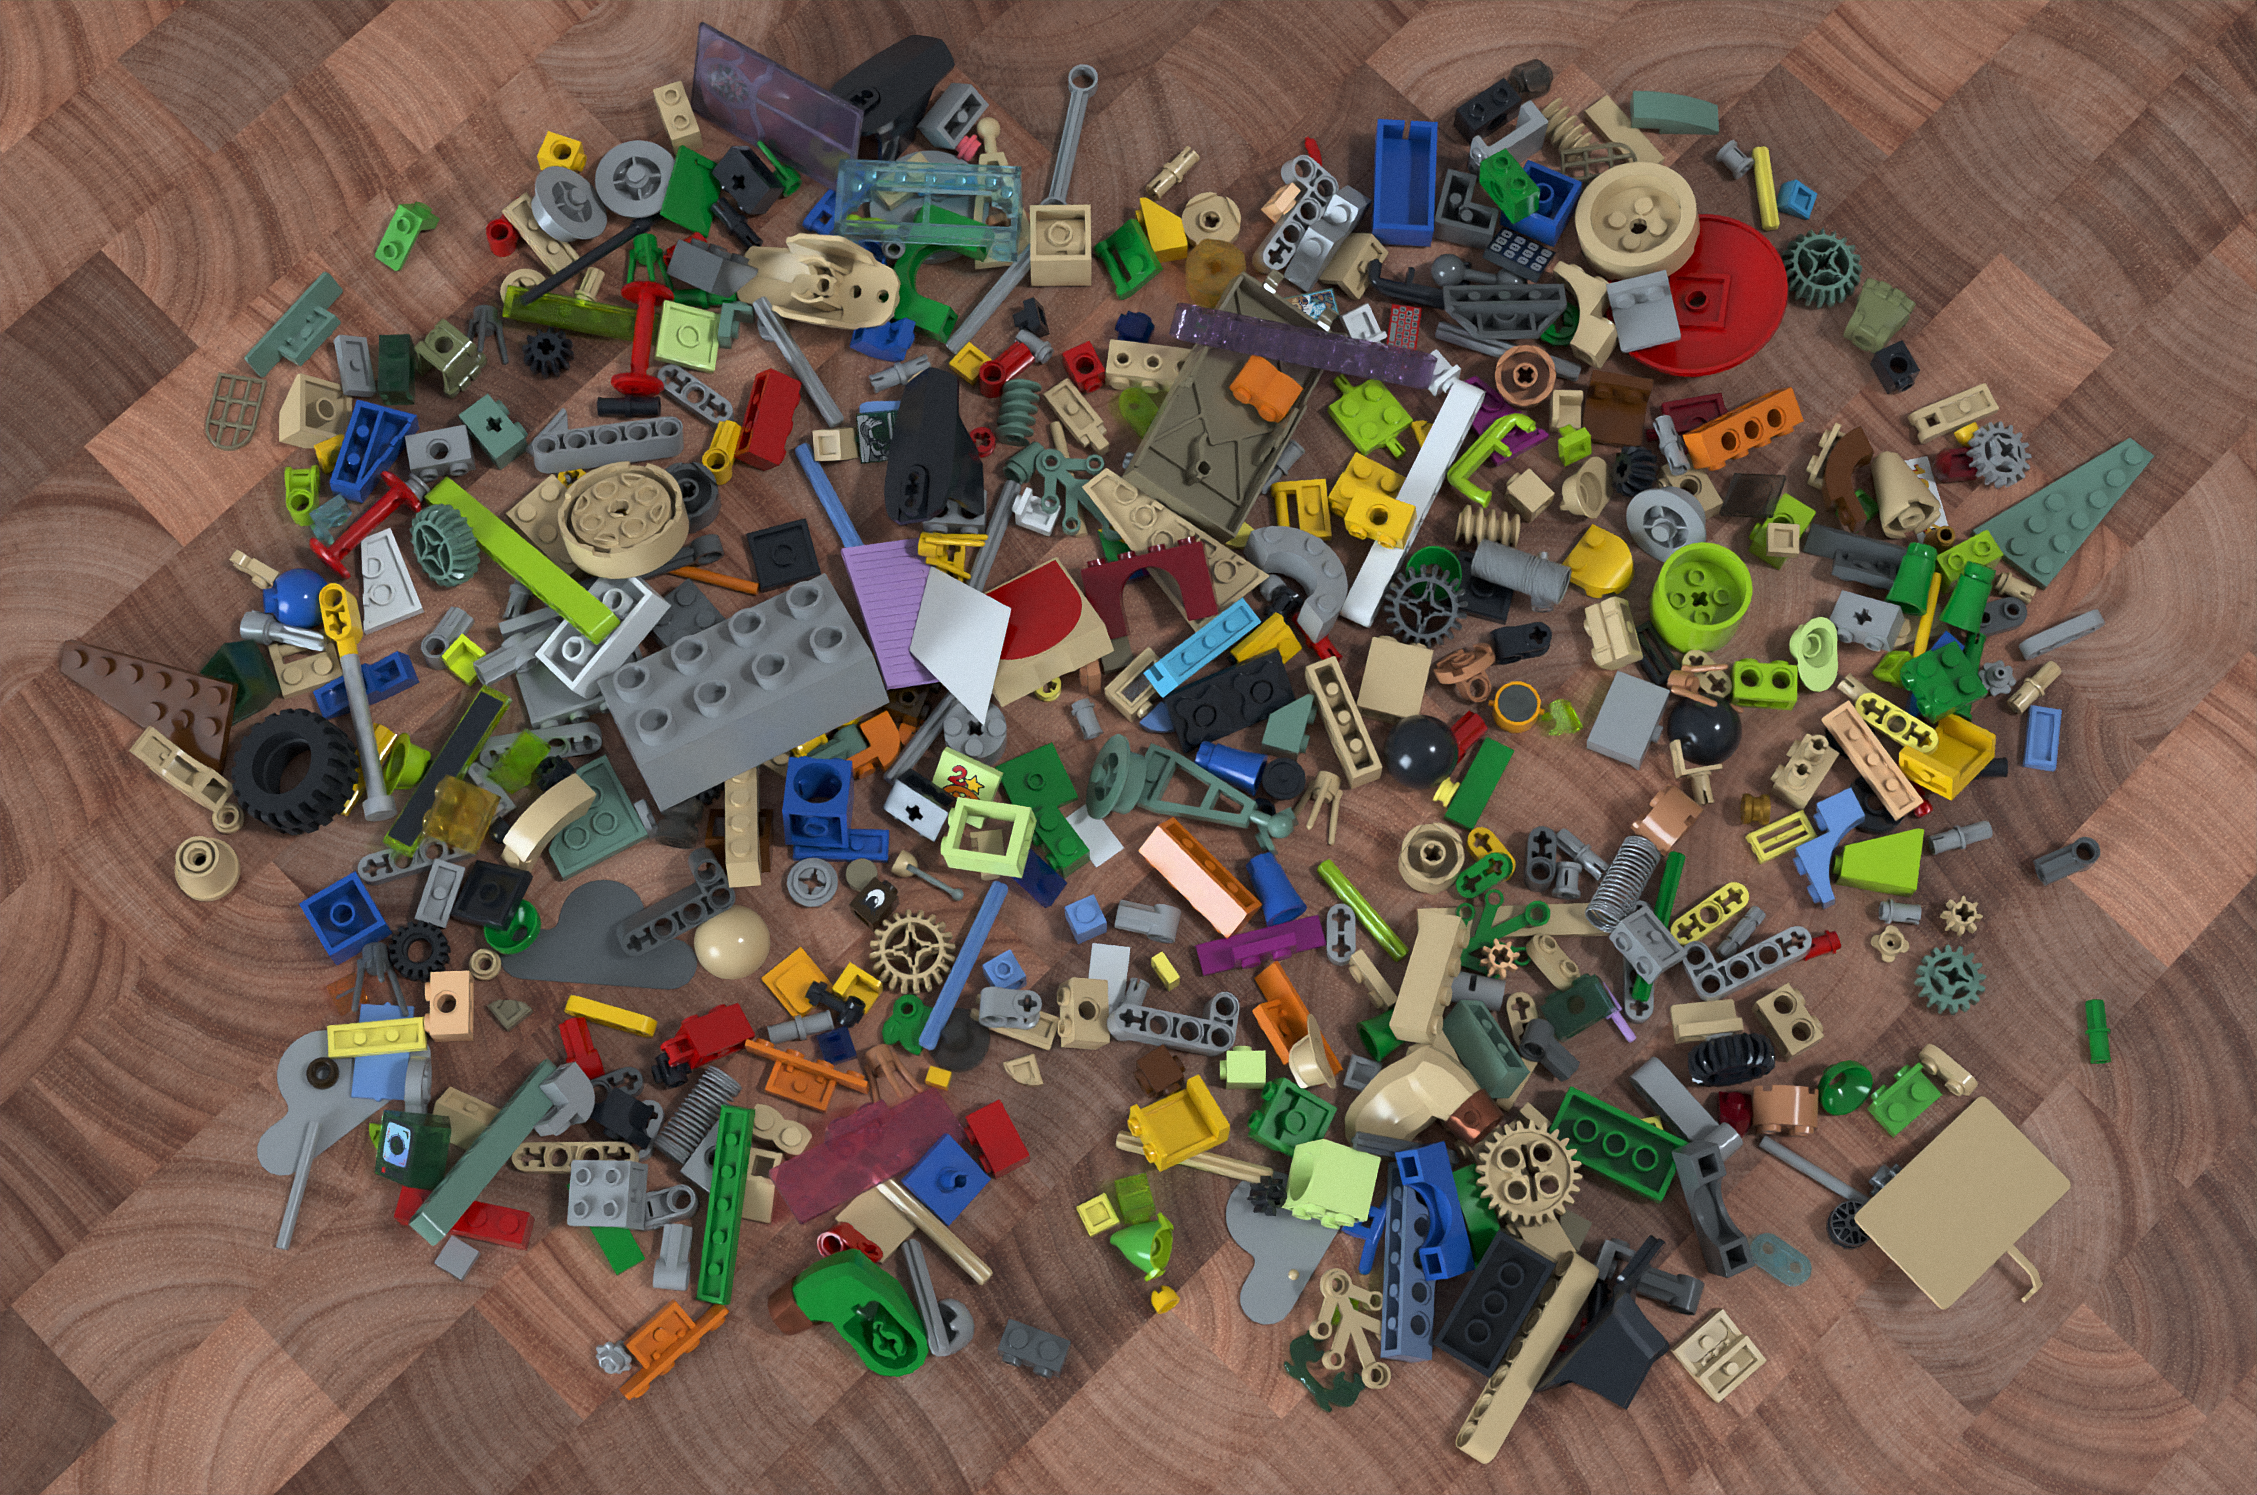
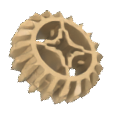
M907 909L905 911L906 918L901 919L898 913H894L895 923L892 924L889 920H883L882 923L886 931L881 929L875 930V936L880 940L870 942V947L877 951L870 953L869 956L871 961L877 962L872 966L874 973L882 972L879 977L881 983L891 979L889 988L892 991L901 984L902 994L906 995L908 988L913 987L914 994L919 995V986L925 985L926 990L930 992L932 991V980L938 985L943 983L939 973L944 975L950 974L951 969L945 964L955 963V957L949 953L956 951V947L953 943H947L953 936L951 932L942 933L946 928V924L943 921L934 926L936 921L934 914H931L927 920H924L923 910L917 912L916 918L912 917L911 910ZM915 930L929 934L937 944L919 940L916 937ZM902 932L906 933L905 939L901 944L893 946V949H888L889 944L897 935ZM911 939L917 950L915 965L912 964V958L909 957ZM932 955H938L935 963L928 970L920 973L922 962L932 959ZM895 960V963L906 964L910 969V975L897 971L888 961Z

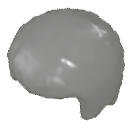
M946 1298L938 1302L950 1345L949 1353L942 1356H949L960 1351L968 1345L974 1335L975 1325L972 1315L963 1303L952 1298Z

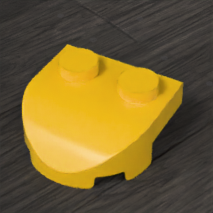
M1594 524L1591 525L1562 563V565L1571 567L1570 582L1584 588L1587 596L1593 598H1602L1603 594L1612 592L1616 594L1621 593L1629 586L1635 573L1633 558L1624 540Z

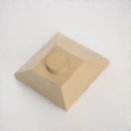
M301 373L298 374L279 413V442L302 448H314V445L341 433L345 437L352 416V396L343 395L341 384Z

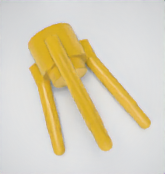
M923 531L919 538L918 555L926 557V564L936 565L955 575L970 579L971 575L939 560L938 557L945 556L947 545L983 547L985 542L981 540H987L988 535L942 534Z

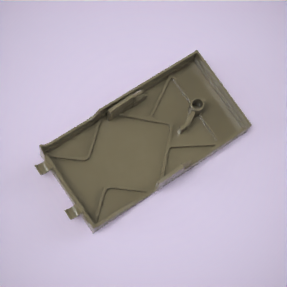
M1275 269L1271 270L1263 283L1244 271L1229 281L1122 476L1123 479L1222 545L1236 537L1304 415L1310 394L1335 350L1348 336L1346 333H1337L1329 330L1331 323L1339 314L1329 306L1323 310L1316 321L1277 294L1276 288L1285 276ZM1253 353L1269 361L1278 371L1294 379L1303 388L1294 404L1279 423L1263 419L1258 414V410L1254 405L1238 401L1229 388Z

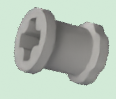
M1735 140L1729 141L1715 156L1717 162H1723L1733 172V177L1736 180L1749 171L1755 163L1752 157L1748 158L1737 147Z
M1567 861L1557 862L1555 869L1557 872L1556 888L1552 890V896L1564 900L1580 898L1581 892L1578 890L1579 873L1582 872V865Z

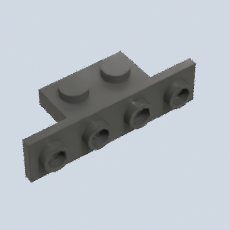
M1812 523L1803 551L1833 559L1831 575L1838 576L1844 581H1857L1868 584L1875 589L1890 590L1898 573L1902 558L1906 555L1908 548Z

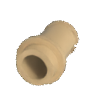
M2001 572L1994 585V589L1998 590V594L2002 595L2005 593L2011 597L2018 598L2026 605L2032 600L2030 596L2033 597L2036 591L2035 586L2012 577L2011 572L2007 574Z

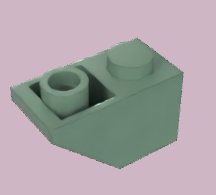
M1307 694L1270 714L1262 740L1261 753L1279 758L1287 757L1296 762L1299 752L1306 753L1310 738L1309 735H1305L1307 724H1314L1318 707L1313 706L1314 695Z

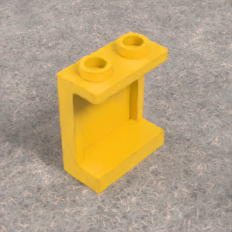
M1954 714L1939 720L1938 726L1934 729L1938 735L1939 744L1933 754L1928 756L1908 745L1899 752V769L1907 779L1951 801L1995 757L1996 744L1995 734ZM1930 735L1918 747L1922 748L1923 745L1930 746L1932 744L1929 740Z
M1199 1074L1187 1079L1186 1089L1142 1109L1137 1104L1131 1106L1129 1119L1127 1120L1132 1135L1134 1137L1139 1136L1142 1141L1143 1151L1147 1160L1150 1163L1154 1162L1159 1172L1228 1141L1230 1124Z

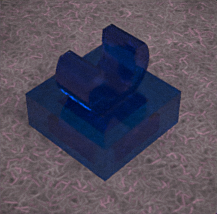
M843 1026L817 1035L825 1061L835 1066L858 1058L848 1027Z

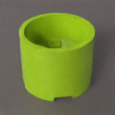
M1692 543L1681 547L1671 554L1660 571L1648 603L1652 625L1668 647L1683 654L1691 650H1700L1704 653L1711 651L1713 653L1724 647L1733 638L1752 598V580L1746 565L1734 552L1714 543ZM1697 602H1700V603H1701L1698 607H1695V606L1693 605V604H1696Z

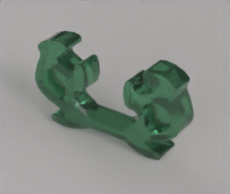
M1308 1330L1305 1335L1291 1342L1289 1353L1294 1366L1285 1361L1283 1366L1286 1373L1305 1386L1323 1411L1327 1413L1332 1412L1328 1402L1341 1408L1351 1407L1359 1393L1365 1389L1362 1377L1358 1373H1354L1353 1383H1350L1343 1379L1345 1372L1342 1371L1333 1379L1332 1384L1334 1388L1332 1390L1324 1388L1308 1372L1306 1366L1307 1362L1315 1364L1321 1360L1325 1352L1324 1350L1316 1351L1313 1343H1322L1324 1339H1314Z

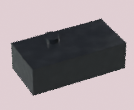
M1500 1227L1434 1340L1433 1345L1490 1378L1558 1260Z

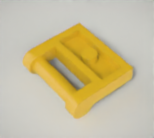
M1326 478L1276 482L1270 486L1271 496L1275 498L1277 526L1290 527L1287 495L1295 494L1299 529L1323 541L1331 540L1332 533Z

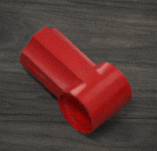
M504 214L499 219L492 220L486 227L489 247L494 255L507 257L515 251L516 242L521 235ZM500 236H506L502 240H496Z
M1016 341L996 359L983 363L979 369V390L982 395L988 398L1001 396L1004 393L1003 385L1005 382L1017 378L1035 363V358L1030 349L1023 342ZM989 377H996L999 380L996 382H990L986 379Z
M1470 710L1451 727L1459 748L1457 765L1465 757L1466 751L1488 731L1484 720L1477 713H1473Z
M574 1017L559 1024L561 1038L567 1053V1058H565L566 1064L576 1062L589 1080L604 1076L605 1072L597 1048H594L586 1018Z

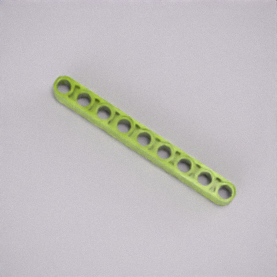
M449 477L443 478L424 496V500L429 506L443 503L444 505L450 504L454 510L459 509L461 517H466L468 526L473 527L472 533L478 539L476 546L595 645H599L620 624L619 619L608 607Z

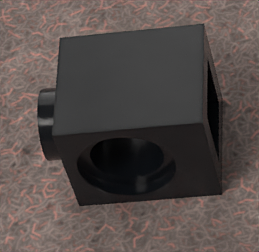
M1903 340L1877 351L1870 363L1887 394L1896 390L1901 393L1910 389L1915 384L1914 381L1920 372ZM1896 366L1903 373H1895L1890 367Z

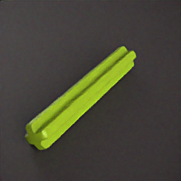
M1330 859L1321 863L1317 868V873L1344 904L1352 908L1357 919L1392 959L1399 962L1405 958L1409 949Z

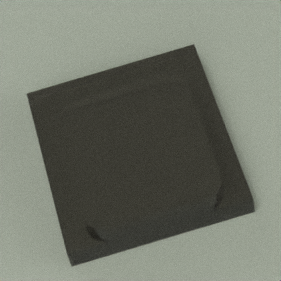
M1734 473L1720 510L1721 516L1773 518L1787 479L1786 476Z

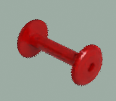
M633 281L621 289V295L625 300L639 304L636 312L630 365L631 372L613 375L611 385L618 392L625 395L653 397L661 393L665 386L662 380L652 377V375L649 376L646 372L649 368L655 314L654 307L662 306L665 300L673 302L674 294L668 287L660 283Z
M390 471L380 473L381 478L390 490L335 540L333 544L326 548L314 537L309 540V546L317 558L341 579H349L351 575L340 561L403 502L416 513L421 511V502L414 492Z

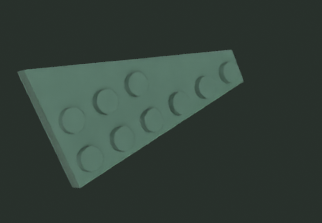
M2128 438L1972 530L1970 536L1973 537L1988 529L2004 554L2001 559L2044 591L2145 469L2154 455L2133 439Z

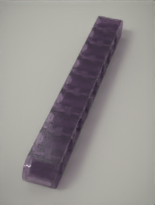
M1177 303L1169 332L1170 336L1182 341L1418 389H1429L1437 363L1435 356L1422 351L1187 303Z

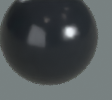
M1698 693L1716 701V707L1686 697L1675 706L1669 716L1667 733L1670 743L1679 739L1683 758L1693 764L1710 766L1724 762L1735 753L1742 738V723L1739 714L1732 708L1728 700L1715 694Z
M1418 714L1400 720L1391 728L1384 742L1383 756L1389 773L1397 782L1408 788L1424 790L1440 785L1451 776L1458 762L1459 748L1453 731L1445 722L1434 716Z

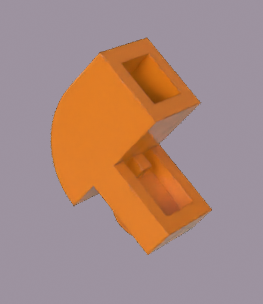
M887 710L859 725L860 731L870 747L846 759L852 761L853 779L857 777L863 779L875 772L877 766H880L885 774L901 753L899 732Z

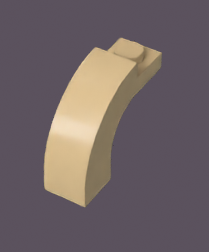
M576 773L555 784L541 795L514 823L503 840L506 847L500 857L510 867L526 870L531 873L546 845L564 827L586 815L597 794Z

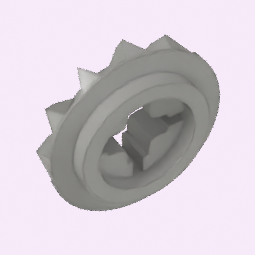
M807 858L799 861L790 870L787 887L795 902L806 908L821 907L826 902L831 901L836 890H838V878L834 868L825 860ZM815 872H817V880L823 886L815 887L810 895L808 885L802 881H810Z

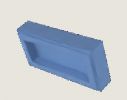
M2030 705L2028 708L2022 767L2055 771L2062 710Z

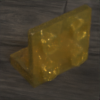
M446 774L444 780H441L436 787V798L432 808L423 817L421 833L477 855L501 796Z

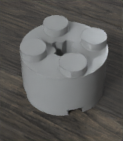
M961 702L948 712L943 725L946 747L988 766H992L1003 756L1007 744V726L1003 713L996 705L989 702L984 725ZM973 731H980L981 735L978 736L977 734H973L972 736H970V733Z

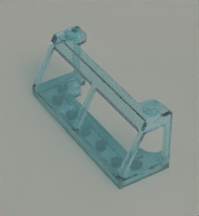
M840 159L834 236L844 237L865 248V241L986 247L987 254L994 260L1017 262L1023 217L1021 166ZM873 191L925 193L922 223L847 220L849 211L858 212V207L862 203L872 202ZM931 193L991 196L992 207L1003 210L1007 218H1011V226L929 223Z

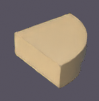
M1034 1054L1003 1063L1006 1072L1015 1082L1026 1087L1043 1086Z

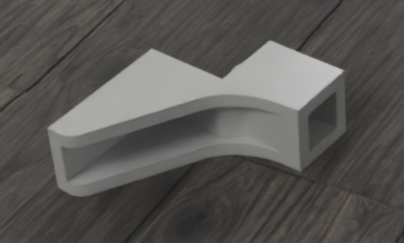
M1349 185L1337 191L1333 195L1323 217L1308 227L1284 273V278L1309 292L1347 236L1360 225L1372 200Z

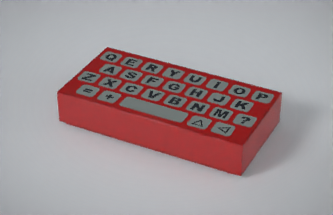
M1392 304L1384 363L1408 367L1414 366L1422 308Z

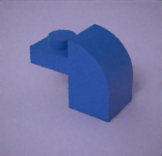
M905 317L894 323L887 322L883 326L858 328L853 332L849 347L870 357L890 362L904 361L906 352L911 347L915 338L913 330L916 322Z

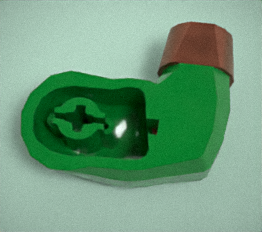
M853 1248L837 1252L813 1263L799 1275L793 1276L777 1288L768 1297L767 1305L770 1316L784 1334L793 1336L820 1326L823 1322H832L839 1334L853 1346L865 1365L879 1375L900 1377L911 1374L924 1364L928 1354L929 1346L923 1322L907 1293L898 1280L878 1267L858 1249Z

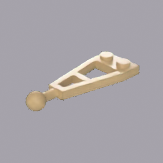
M985 117L977 124V134L984 140L986 154H980L979 191H976L973 220L983 223L984 203L1010 200L1021 232L995 234L996 237L984 263L974 259L975 269L1010 266L1030 243V224L1004 152H997L996 138L1000 134V125L996 119ZM988 167H999L1005 187L986 189Z

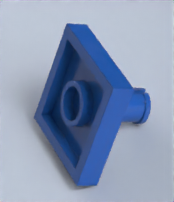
M944 1133L901 1181L945 1226H949L991 1178L949 1134Z

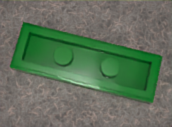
M1486 737L1444 815V819L1471 832L1477 824L1515 750Z

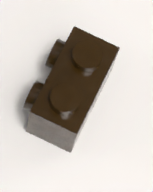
M936 682L889 689L887 693L889 703L882 706V712L887 710L893 721L918 728L920 721H926L931 713L933 704L929 702L933 693L938 694L943 684Z

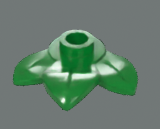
M912 994L903 995L898 998L893 1006V1015L883 1025L882 1035L885 1044L889 1046L900 1041L907 1051L915 1056H919L923 1050V1047L919 1045V1038L933 1007L924 1006L921 999ZM907 1005L913 1006V1011L910 1014L903 1013V1009ZM946 1025L944 1027L942 1034L946 1033Z

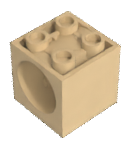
M1091 204L1030 205L1031 286H1091Z

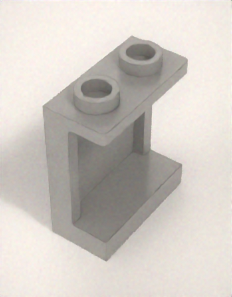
M1531 100L1521 105L1516 129L1498 142L1487 146L1479 135L1472 139L1467 162L1470 174L1477 175L1478 179L1480 175V162L1504 148L1509 151L1519 164L1542 149L1548 120Z

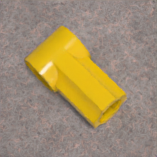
M729 420L719 421L709 450L702 457V464L713 473L717 485L726 484L732 477V466L735 461L734 453L742 428L736 422ZM714 464L724 465L720 469L711 468Z

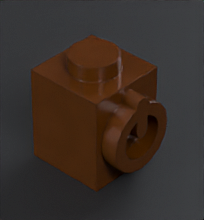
M1164 1044L1136 1061L1137 1070L1133 1072V1075L1148 1098L1154 1096L1157 1100L1163 1095L1166 1098L1182 1089L1180 1085L1184 1083L1183 1072L1186 1069L1177 1055L1173 1057L1170 1055Z

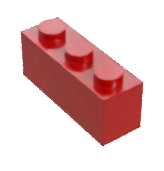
M772 368L756 374L734 458L763 471L780 466L786 454L784 447L787 437L793 428L792 417L794 410L801 399L799 391L802 382Z

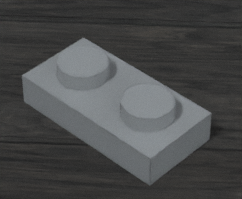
M338 335L334 339L343 395L372 397L376 393L367 338Z
M435 858L414 919L422 920L425 923L430 922L435 926L446 929L466 868Z

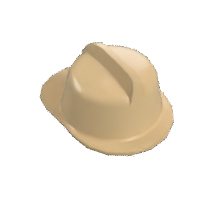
M1600 457L1589 458L1577 473L1568 477L1563 482V499L1559 505L1561 510H1569L1574 515H1586L1590 519H1595L1600 515V512L1608 503L1613 493V487H1611L1613 478L1609 476L1611 470Z
M1309 1014L1307 1016L1308 1034L1295 1043L1290 1051V1069L1300 1088L1327 1083L1330 1088L1335 1089L1334 1074L1326 1058L1319 1026L1315 1017Z

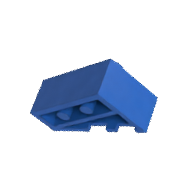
M357 399L330 479L333 496L364 503L382 479L380 473L388 471L406 447L405 436L416 434L420 429L417 415Z

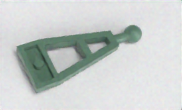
M1152 743L1150 744L1144 756L1147 765L1146 779L1136 806L1154 813L1248 828L1250 822L1268 828L1269 833L1278 839L1286 838L1291 834L1293 822L1286 814L1278 813L1271 816L1257 811L1258 805L1256 801L1179 753ZM1177 767L1210 786L1200 807L1161 801ZM1220 794L1243 807L1240 815L1213 810Z

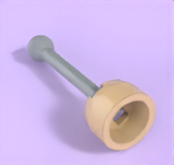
M905 850L901 851L891 869L892 873L903 878L915 874L951 894L955 901H960L964 897V892L961 889H953L919 870L916 858Z

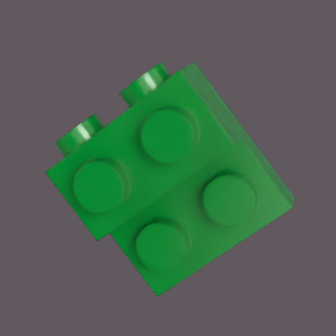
M1956 641L1933 652L1929 650L1904 663L1900 670V679L1903 686L1908 691H1912L1917 699L1916 703L1920 713L1924 717L1928 716L1932 724L1986 697L1988 694L1987 689Z
M1285 1077L1275 1078L1273 1082H1267L1261 1092V1098L1264 1099L1260 1110L1256 1109L1250 1115L1247 1126L1251 1129L1247 1136L1273 1151H1280L1293 1158L1296 1145L1324 1138L1337 1108L1304 1088H1300Z

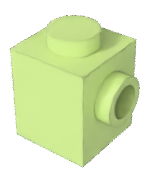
M1235 1046L1233 1051H1227L1226 1060H1220V1080H1226V1089H1263L1266 1084L1265 1051H1252L1250 1046Z

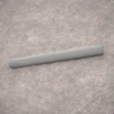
M310 1121L276 1244L278 1249L289 1250L323 1125L316 1121Z
M1765 1135L1761 1140L1759 1147L1845 1199L1859 1201L1863 1204L1871 1200V1198Z

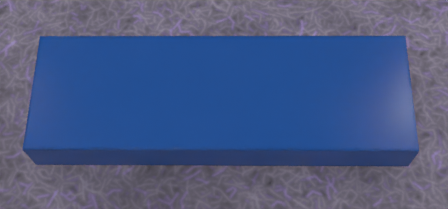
M851 829L849 848L794 845L793 860L801 861L807 858H819L826 862H852L856 859L864 858L873 863H888L889 830Z

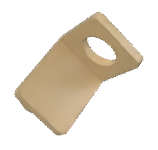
M1680 740L1672 741L1670 743V751L1676 779L1687 777V779L1691 780L1694 801L1698 805L1715 803L1709 775L1723 769L1722 764L1686 770Z

